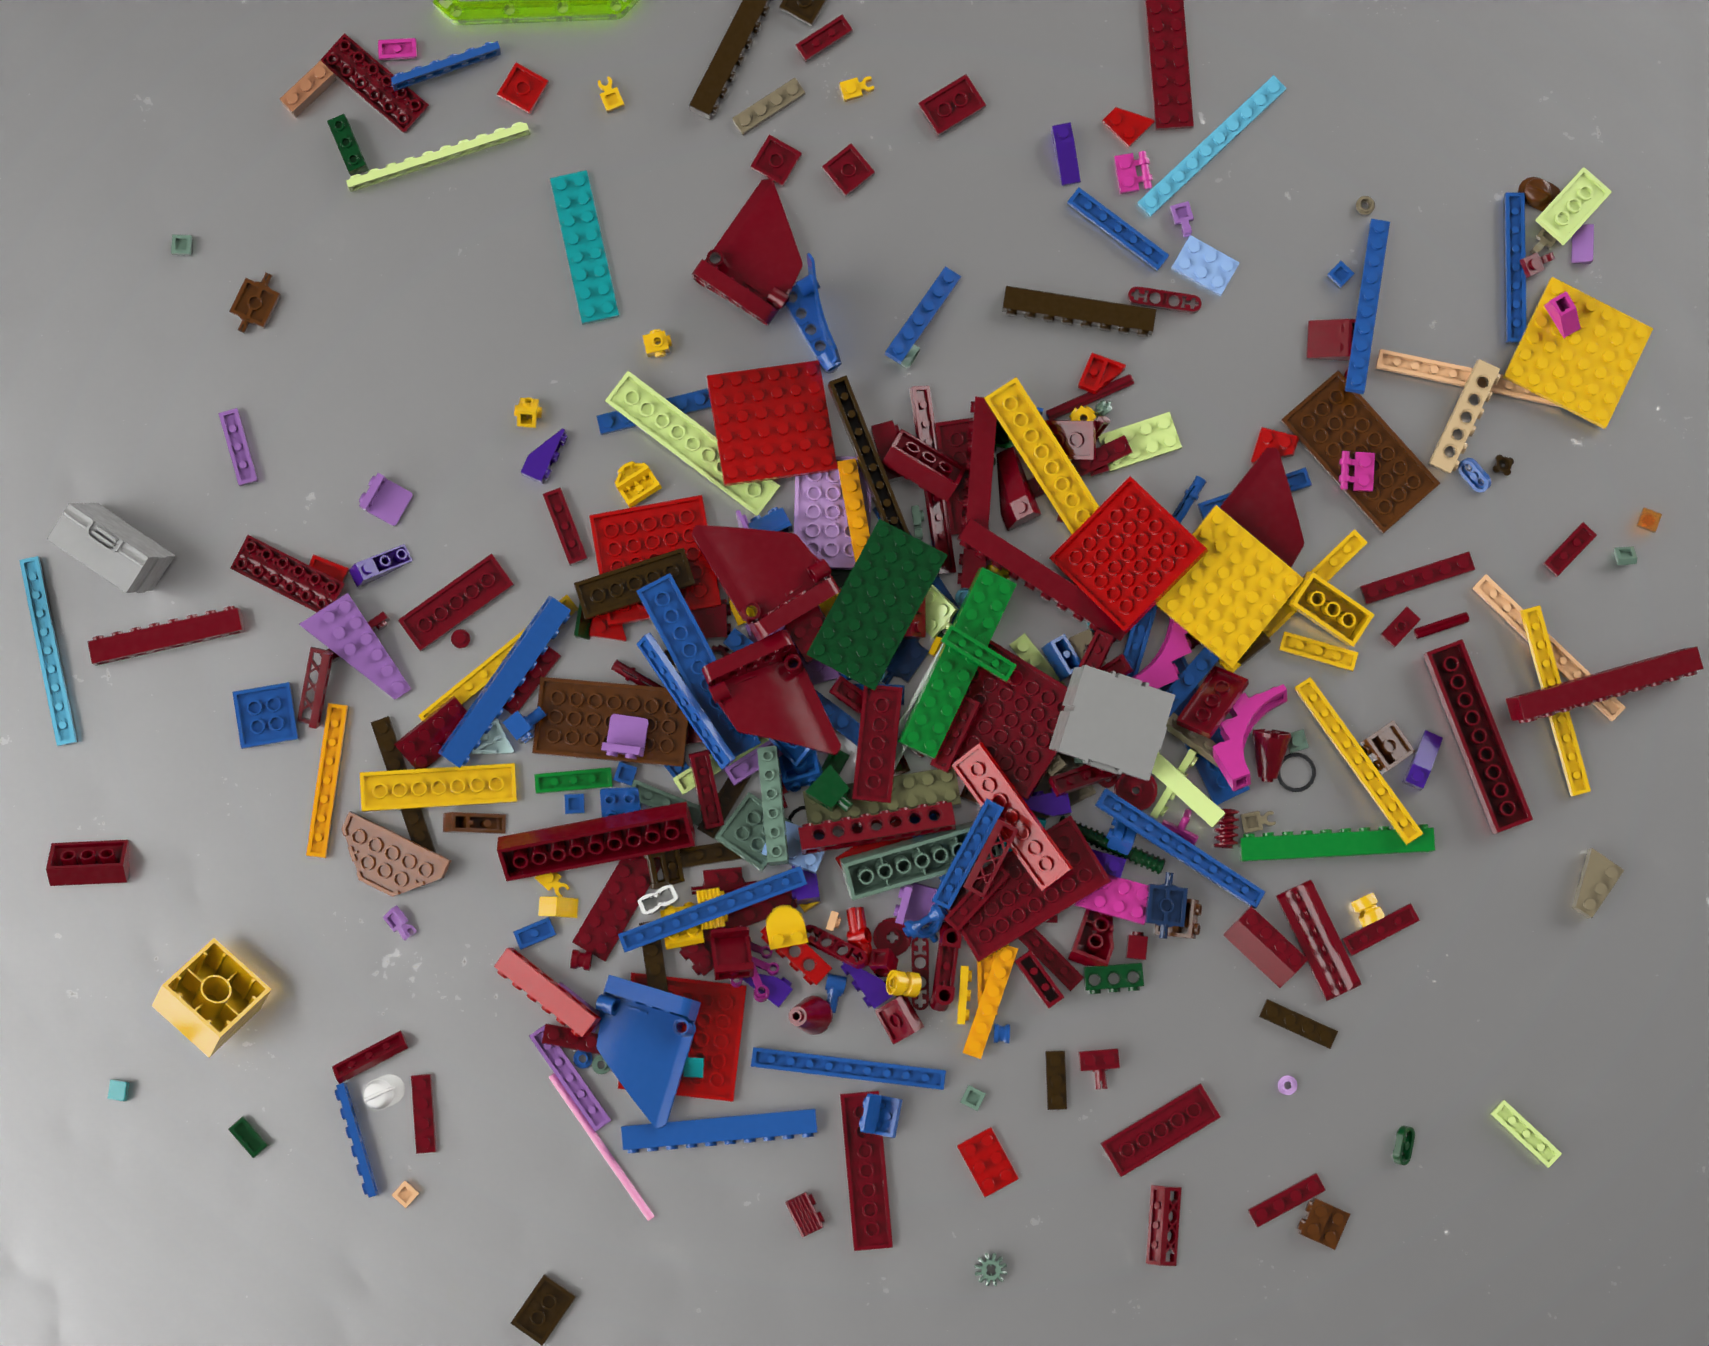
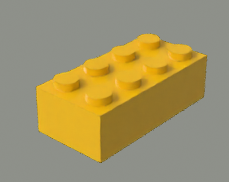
M1307 571L1303 576L1304 580L1293 592L1286 604L1345 645L1354 647L1375 614L1314 572Z

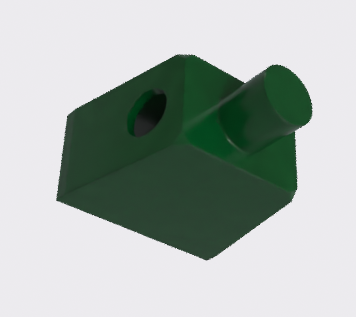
M831 765L805 791L808 798L831 812L838 806L847 812L853 806V803L847 798L850 788Z

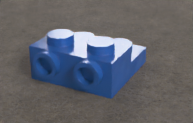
M817 750L797 767L785 755L779 757L782 780L787 791L797 792L803 786H811L822 774Z

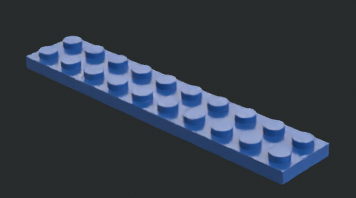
M671 573L637 590L636 592L683 681L697 702H699L718 733L722 736V739L733 755L736 757L761 744L758 736L739 733L719 704H715L702 673V668L717 659Z

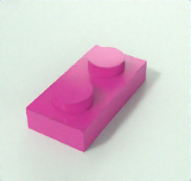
M416 38L378 40L379 60L417 59Z

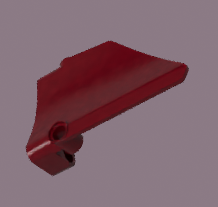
M761 180L715 248L708 252L706 259H702L692 272V278L698 284L734 304L767 326H769L778 311L782 310L788 302L789 294L803 267L794 236L772 180ZM713 256L721 258L718 263H712L710 259Z
M1268 447L1219 508L1289 567H1292L1304 546V539L1280 453L1277 448Z
M696 525L692 531L693 539L757 641L841 592L831 576V569L824 559H818L795 533ZM747 608H752L754 610L753 617L747 615Z
M781 630L702 668V673L715 704H719L739 733L782 741L831 755H837L840 751L841 744L787 630ZM792 663H798L797 667L790 668Z

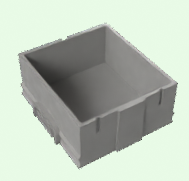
M68 503L67 508L47 540L125 593L153 591L175 557L170 551L142 534L99 503Z
M1087 665L1074 667L1062 704L1065 708L1064 711H1060L1049 749L1083 760L1082 763L1118 775L1123 773L1149 781L1158 750H1161L1168 728L1166 724L1175 695L1150 687L1147 682H1142L1120 673L1116 674L1115 671L1108 673Z

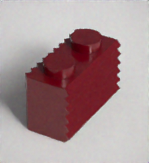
M804 1192L785 1202L802 1238L823 1228L822 1223L825 1220L821 1212H816L814 1208L816 1201L812 1193L808 1195L807 1192Z

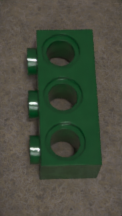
M345 114L328 120L327 123L349 174L353 176L368 171V166Z
M1142 963L1083 967L1085 991L1089 990L1090 994H1099L1101 989H1109V993L1121 992L1120 988L1127 987L1128 991H1138L1140 986H1144ZM1130 972H1135L1138 975V980L1135 983H1131L1128 980ZM1111 973L1118 975L1119 981L1117 984L1109 982L1108 977ZM1091 975L1099 977L1100 981L1097 986L1089 983Z

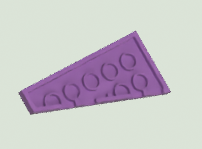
M348 593L299 623L301 627L393 699H397L411 690L409 684Z

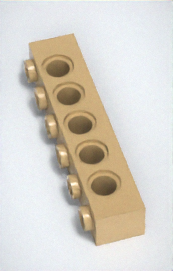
M1480 359L1476 361L1428 465L1448 474L1456 471L1460 463L1457 459L1460 453L1464 454L1468 446L1465 442L1468 436L1472 437L1476 426H1474L1476 419L1480 420L1483 415L1484 409L1482 407L1484 402L1490 400L1493 393L1490 390L1493 384L1496 385L1500 379V368ZM1480 377L1484 378L1487 382L1485 388L1478 386L1477 381ZM1471 395L1478 397L1477 405H1472L1469 402ZM1463 412H1467L1470 415L1468 423L1461 420ZM1456 429L1462 433L1460 440H1456L1453 437V432ZM1446 447H1451L1454 450L1451 458L1447 457L1444 453Z

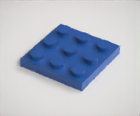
M290 682L232 692L241 749L299 739Z

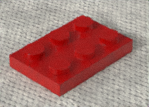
M991 1127L957 1145L984 1197L1019 1179Z

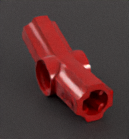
M852 907L846 910L849 925L847 941L865 951L868 957L867 966H869L872 952V935L870 929L866 926L864 907Z

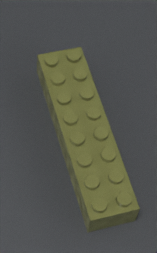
M951 767L949 773L940 769L894 776L891 803L852 800L854 783H849L847 786L850 788V793L847 798L853 803V806L847 812L839 806L831 812L808 798L805 791H803L807 822L813 823V825L821 824L825 820H832V822L840 821L843 817L859 818L862 814L877 815L885 810L895 812L903 807L913 809L921 804L931 806L936 805L939 801L952 802L953 808L961 807L957 775L953 767Z

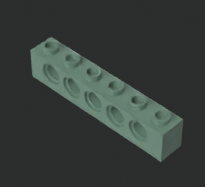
M777 746L757 748L767 860L770 866L789 864L779 750Z

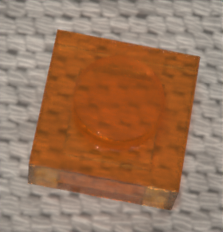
M1644 507L1636 526L1655 533L1662 514Z

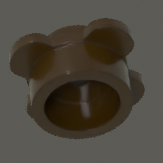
M1497 455L1495 457L1496 464L1492 468L1495 473H1503L1505 476L1510 475V469L1514 464V460L1511 457Z

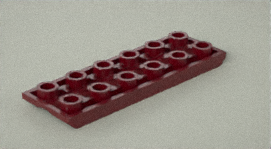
M345 33L321 59L335 76L403 133L412 126L429 106L409 87L394 91L391 84V78L394 75Z
M247 535L230 569L315 612L337 600L345 586V583L250 535Z
M1311 880L1306 881L1277 895L1276 898L1304 956L1309 959L1307 962L1325 1000H1331L1362 985Z

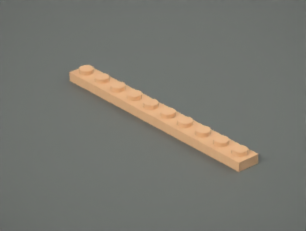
M1384 349L1379 350L1376 369L1460 387L1465 386L1473 369ZM1501 374L1496 385L1493 384L1490 390L1498 395L1560 407L1503 378V374ZM1481 377L1478 379V386L1485 388L1487 385L1486 380Z
M1485 574L1472 589L1528 642L1520 610L1523 609ZM1548 633L1557 669L1568 681L1591 675ZM1616 697L1592 703L1611 722L1626 708Z

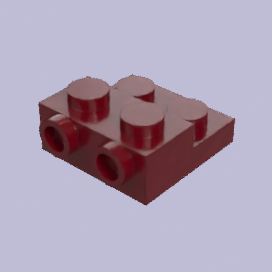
M715 928L703 930L705 943L680 947L682 950L679 953L686 961L688 959L694 964L692 969L698 976L700 974L706 976L713 970L710 930Z

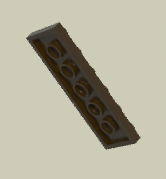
M684 548L575 582L574 585L585 620L641 603L636 591L671 573L679 590L696 585Z

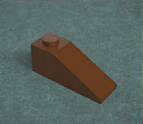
M443 813L444 833L505 834L506 814Z

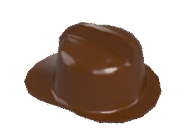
M1538 177L1526 178L1521 182L1518 193H1525V204L1541 212L1561 192L1554 184Z

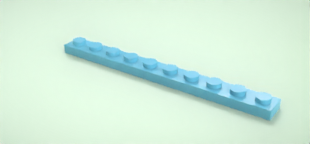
M1273 75L1140 199L1137 204L1151 217L1283 94L1287 88Z
M40 557L22 559L19 562L57 746L77 743Z

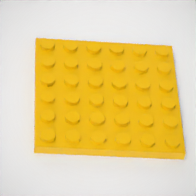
M1551 277L1503 378L1605 429L1653 328ZM1567 291L1576 306L1581 329L1563 338L1544 305Z
M1215 505L1192 533L1208 549V552L1155 605L1227 666L1233 668L1304 578Z

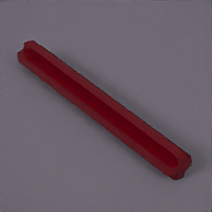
M1131 374L1110 382L1097 394L1087 392L1047 410L1046 416L1048 420L1057 419L1072 412L1075 408L1079 409L1081 405L1084 407L1133 385L1134 379Z

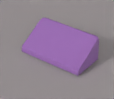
M1594 224L1582 225L1572 236L1571 263L1591 264L1593 262Z

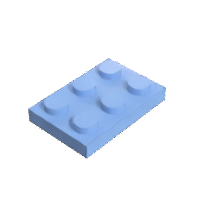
M1190 235L1171 269L1221 297L1240 262Z
M785 821L789 864L795 867L801 865L803 870L816 874L825 851L802 855L798 830L801 826ZM817 833L814 835V838L821 840L824 838V835ZM766 843L762 850V854L767 856Z

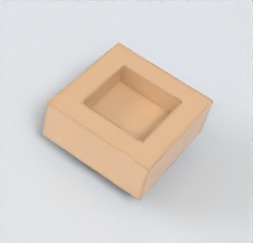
M831 911L826 930L833 932L834 928H839L841 918L838 917V912Z
M405 1180L392 1196L407 1208L420 1193Z

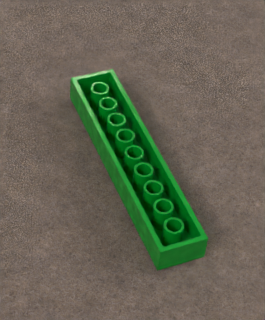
M984 567L979 568L952 625L988 647L1017 584ZM943 644L897 742L934 759L979 665Z

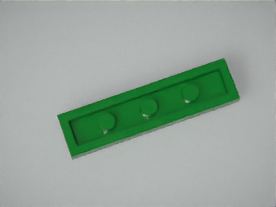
M953 625L948 627L940 641L1005 682L1008 681L1017 666Z
M611 767L534 774L536 794L613 787Z

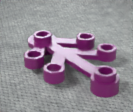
M750 938L751 951L761 954L764 959L771 958L773 950H770V946L762 947L751 942ZM768 950L770 953L764 954L763 951ZM752 956L754 977L751 978L755 986L753 996L756 1001L765 1002L769 998V989L762 984L756 967L767 971L771 976H775L779 972V965L775 962L769 964ZM775 967L777 970L771 971L770 968ZM737 978L740 980V982L735 983L733 981L734 979H731V985L734 987H740L742 985L743 978ZM759 990H764L765 993H764V994H760L758 991H759Z

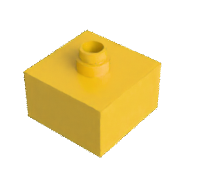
M213 938L161 986L152 1007L210 1058L261 1010L271 988Z

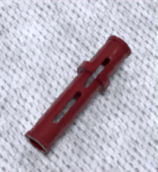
M618 659L611 668V670L625 677L626 681L630 680L640 686L663 687L637 672L636 668H631Z

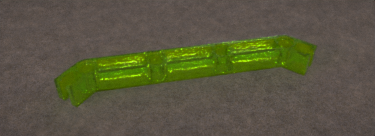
M434 0L433 5L454 25L617 20L623 18L639 0H627L626 2H623V0H449L452 4L448 8L443 7L439 3L440 0ZM616 4L621 6L618 11L612 10V7ZM563 6L568 8L564 13L558 11ZM510 8L515 10L511 15L505 13ZM454 11H462L459 16H452Z

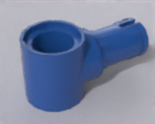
M828 973L825 986L826 993L828 994L826 1001L830 1004L832 1013H836L839 996L841 997L845 991L847 977Z

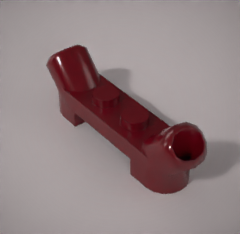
M945 921L942 922L939 929L940 937L933 990L929 1001L930 1007L936 1011H946L954 999L958 950L961 948L962 941L961 933H958Z

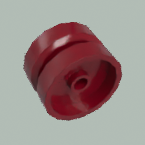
M1122 774L1114 786V794L1137 809L1144 811L1155 802L1158 794L1157 784L1152 775L1148 781ZM1134 787L1140 790L1138 794L1133 793L1132 789Z

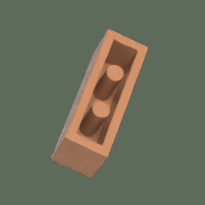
M320 60L280 98V101L297 118L337 79L334 73Z

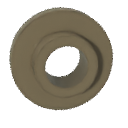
M1362 196L1356 202V210L1362 215L1371 214L1375 208V202L1369 196ZM1363 203L1368 204L1367 209H1364L1362 207Z

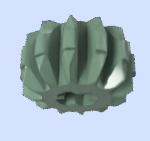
M985 1253V1261L981 1257L978 1258L982 1265L975 1264L974 1266L977 1269H981V1271L975 1272V1276L983 1275L980 1277L979 1282H983L986 1278V1286L990 1285V1280L993 1281L994 1286H997L995 1279L998 1278L1001 1282L1004 1281L1000 1274L1007 1275V1271L1001 1270V1268L1007 1267V1264L999 1265L1003 1258L1000 1256L995 1260L996 1253L992 1254V1259H989L988 1253ZM993 1264L995 1265V1273L992 1274L990 1272L989 1275L986 1273L988 1271L986 1267Z

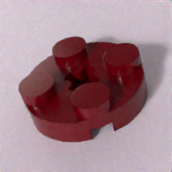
M888 918L880 922L875 928L873 942L877 949L890 948L895 956H899L906 952L911 944L912 937L907 938L902 930L905 927L904 924L895 923L896 918ZM890 932H894L898 936L894 943H890V940L887 939Z

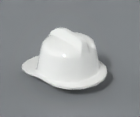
M392 1074L376 1078L362 1087L360 1101L364 1108L369 1111L376 1112L388 1108L403 1098L405 1093L404 1082L401 1078Z

